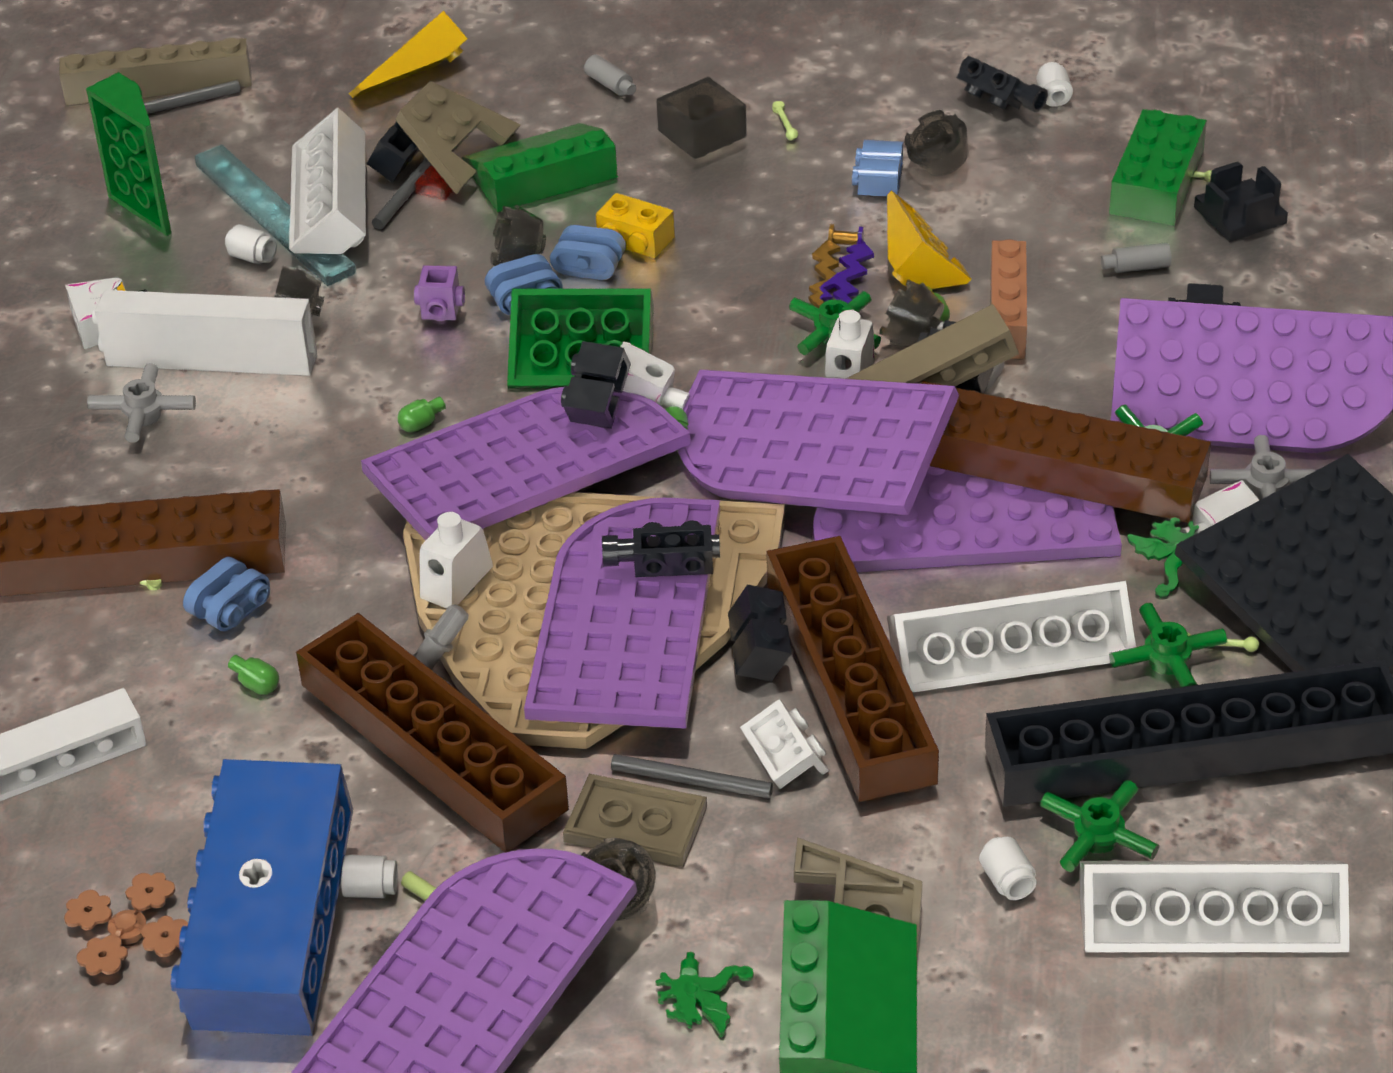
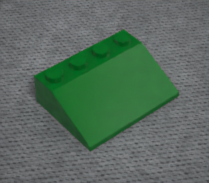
M117 72L86 88L108 197L165 236H168L172 232L151 123L142 99V91L135 81Z
M581 123L462 156V160L477 170L473 178L497 212L618 178L616 145L603 129Z
M651 288L512 289L507 387L559 388L569 386L571 377H574L571 374L572 358L574 354H579L582 341L621 347L623 342H627L651 354L654 315Z
M784 900L779 1042L780 1073H917V924L832 901Z

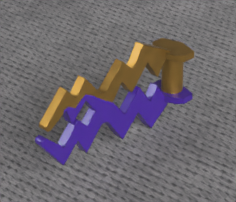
M830 224L828 239L812 253V259L820 262L814 266V270L825 279L809 286V291L813 293V295L809 296V301L814 306L819 308L822 303L833 300V297L848 304L852 300L850 297L859 295V290L848 281L867 275V269L860 262L874 258V252L864 242V227L859 226L858 232L836 231L834 224ZM837 244L852 245L846 247V252L850 254L839 258V262L847 269L839 273L832 271V269L839 267V262L830 256L841 251V247ZM836 288L837 291L833 292V296L827 291Z

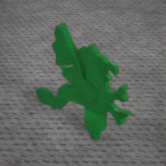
M1174 517L1170 521L1165 520L1163 523L1154 522L1152 524L1156 530L1152 529L1150 534L1156 538H1144L1133 534L1127 536L1129 543L1135 547V553L1144 555L1147 560L1155 558L1160 561L1166 559L1164 572L1169 583L1167 585L1162 583L1156 587L1155 593L1160 598L1169 596V593L1174 591L1179 583L1178 569L1184 563L1174 553L1178 543L1193 536L1198 531L1199 526H1194L1193 521L1188 523L1190 529L1188 533H1182L1181 527H1175V523H1180V519Z
M687 952L686 959L681 961L680 977L678 979H671L666 973L662 972L660 974L661 979L656 980V986L671 987L667 991H658V1003L662 1005L667 999L674 998L677 1002L673 1003L672 1008L676 1010L673 1012L666 1009V1015L671 1020L676 1019L680 1023L684 1022L688 1029L692 1028L693 1022L696 1024L702 1023V1017L696 1008V1003H698L702 1007V1015L713 1025L719 1037L722 1038L726 1034V1025L731 1022V1017L727 1012L728 1003L721 1001L720 995L716 993H720L725 989L733 976H739V979L742 981L752 980L754 977L753 969L749 966L739 967L732 965L725 967L715 977H699V961L695 959L694 952Z

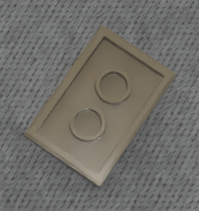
M589 773L563 831L564 843L683 867L705 814L707 797Z

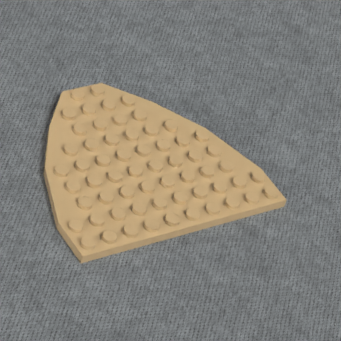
M572 492L512 518L483 528L493 567L458 604L468 613L469 617L451 642V651L445 652L440 660L457 689L466 698L526 745L587 749L623 726L525 720L524 706L555 561L560 548L576 529L600 513L633 501L663 497ZM720 501V516L717 529L720 541V558H713V574H710L695 671L730 639L728 612L746 585L763 588L767 583L766 551L778 549L781 546L785 520V504ZM406 520L403 530L404 545L418 620L425 633L426 630L433 629L446 611V608L420 598V548L425 540Z

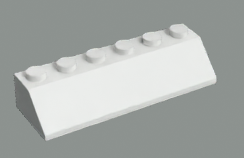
M336 108L292 145L289 250L293 253L343 254L350 247L358 246L366 235L365 131L339 108Z
M1126 581L887 616L891 647L912 692L1110 663L1109 654L1111 652L1136 647Z
M1080 861V908L1084 952H1349L1348 864L1344 862Z

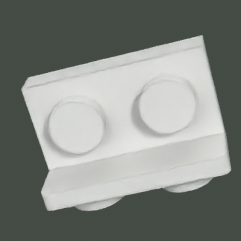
M780 699L740 727L770 777L780 789L813 765L822 775L829 771L822 760V757L827 752L813 734L808 737L804 732L810 727L805 718L796 707L789 711Z

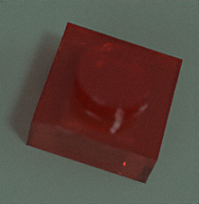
M429 166L415 182L416 194L445 201L453 191L433 166Z

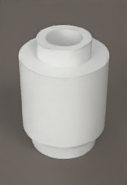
M1048 62L1041 66L1036 81L1039 86L1048 91L1046 104L1052 107L1066 104L1073 95V88L1066 69L1056 62Z
M237 224L228 231L225 237V246L230 256L255 264L270 263L277 251L276 239L271 237L268 232Z
M996 837L985 844L980 853L979 862L997 891L1010 900H1019L1028 896L1036 887V872L1017 841L1012 837Z
M379 855L344 856L339 888L342 889L343 897L385 898L386 894H396L398 886L397 860H388L387 856Z

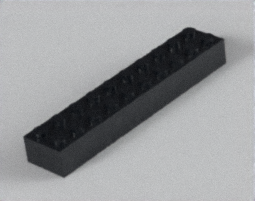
M1379 660L986 713L985 750L1003 807L1041 802L1046 792H1050L1063 799L1115 792L1126 780L1134 782L1138 788L1392 754L1393 676L1386 661Z

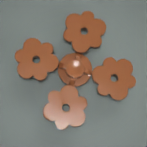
M161 872L154 873L152 876L148 873L136 875L132 879V886L125 891L126 898L131 900L132 907L135 910H124L118 912L113 917L109 908L111 905L110 898L106 895L99 896L95 890L83 891L78 896V899L69 900L66 903L67 912L64 915L66 925L70 927L80 926L83 930H91L95 925L104 924L109 921L108 931L110 935L102 940L99 938L90 939L87 942V948L80 950L77 954L78 964L86 967L89 975H97L100 972L107 975L114 974L120 970L121 961L128 956L127 949L122 944H133L142 937L144 938L142 942L143 948L146 951L155 950L156 955L160 957L172 955L176 948H180V931L182 926H188V922L184 919L173 920L170 916H162L158 919V922L146 924L145 916L139 911L163 907L166 899L173 896L176 891L174 883L166 880L165 874Z

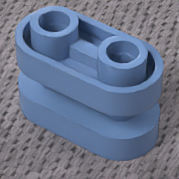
M570 225L563 230L558 243L555 245L550 255V263L557 272L563 275L606 280L613 275L618 261H620L625 252L626 242L618 232L611 229Z
M539 254L529 255L496 265L485 276L486 288L494 297L500 310L507 315H511L512 289H563L561 280L552 270L546 258Z
M225 557L188 587L184 595L183 607L186 612L199 619L206 618L207 623L218 630L228 631L236 627L247 615L267 601L270 595V581L266 575L257 570H247L246 565L232 557Z

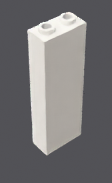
M104 290L98 304H94L92 310L93 323L98 325L99 329L98 347L100 352H104L106 366L144 368L146 364L152 363L158 369L310 376L317 356L309 299Z

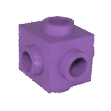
M423 266L419 283L415 285L414 302L415 305H420L422 319L437 321L456 320L459 306H464L465 287L459 286L457 266Z

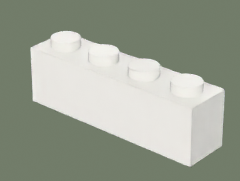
M125 688L1 733L0 801L146 746L141 718Z

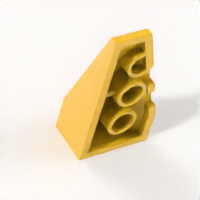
M443 10L358 84L349 95L352 98L358 97L438 66L445 59L451 63L463 52L460 46L468 38Z
M891 190L887 195L888 260L894 268L892 275L904 286H908L911 283L919 290L923 287L935 289L968 284L972 278L962 263L955 257L949 260L948 247L932 233L933 229L914 207Z

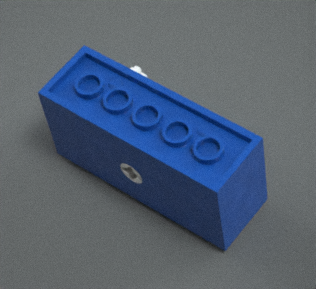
M223 759L220 776L215 775L212 781L214 805L212 812H207L204 819L206 842L204 849H199L196 856L198 880L196 887H191L188 894L187 905L190 918L188 926H182L180 931L179 947L182 955L180 965H174L172 969L171 989L178 995L180 1011L185 1013L191 1030L313 1036L340 888L343 860L346 854L353 815V806L341 764Z

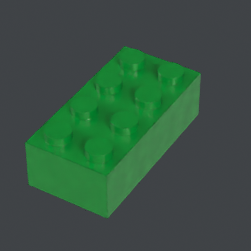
M1143 109L1111 182L1109 214L1174 226L1194 178V171L1197 170L1204 152L1207 120L1195 118L1191 115L1181 116L1164 113L1160 110Z

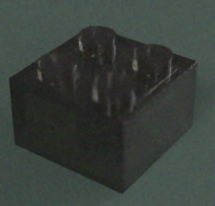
M709 76L656 98L658 131L693 159L703 157L708 153L747 137L746 104Z

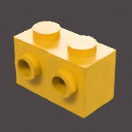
M615 193L596 213V227L618 232L626 242V250L655 259L675 238L674 210Z

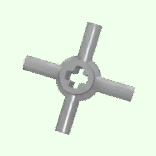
M149 363L145 365L141 379L132 380L124 386L123 395H89L87 405L88 409L122 410L129 418L125 439L134 443L139 440L142 426L151 425L159 420L160 410H195L196 397L194 395H162L160 391L155 389L154 385L158 374V367L155 364Z
M1258 435L1254 438L1256 455L1252 458L1251 464L1246 469H1210L1209 480L1210 484H1234L1243 480L1254 495L1261 500L1318 469H1287L1284 458L1270 451L1268 437L1266 435Z

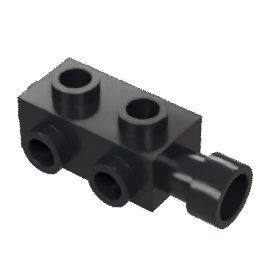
M969 55L962 61L956 77L966 84L964 88L966 92L978 98H981L983 94L990 96V103L1004 110L1008 105L1018 110L1023 105L1024 108L1033 112H1039L1044 107L1048 98L1047 89L1036 84H1026L1019 78Z
M694 520L686 521L681 526L663 527L657 522H649L642 528H633V538L618 539V535L602 536L603 567L619 566V562H634L635 577L713 574L712 558H720L719 534L711 535V525H702Z

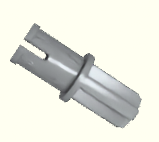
M456 604L448 606L433 629L426 630L424 633L425 639L413 656L432 670L445 652L451 651V642L468 620V613Z

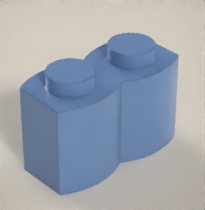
M864 140L863 148L856 149L852 186H858V195L887 197L891 190L898 195L903 167V142Z

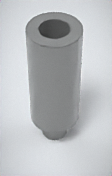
M592 55L585 62V73L620 96L624 94L631 96L635 93L636 85L633 84L632 77L601 56Z
M1168 243L1115 248L1112 250V255L1101 256L1102 269L1113 268L1115 273L1167 268L1171 266L1170 246Z

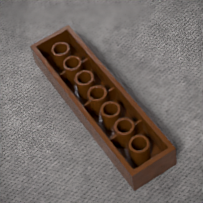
M922 382V384L942 385L939 383ZM956 388L959 397L930 463L931 467L1168 519L1176 517L1182 522H1190L1194 512V505L1200 497L1208 476L1210 441Z
M280 489L0 512V597L141 585L140 582L145 580L161 579L162 583L196 580L225 557H232L246 565L247 570L255 569L262 574L284 573L286 520Z
M841 536L766 551L767 586L769 589L783 592L787 618L784 625H788L789 638L858 801L862 802L937 785L939 749Z
M360 613L355 614L296 651L301 684L304 688L503 852H510L569 810L566 775Z

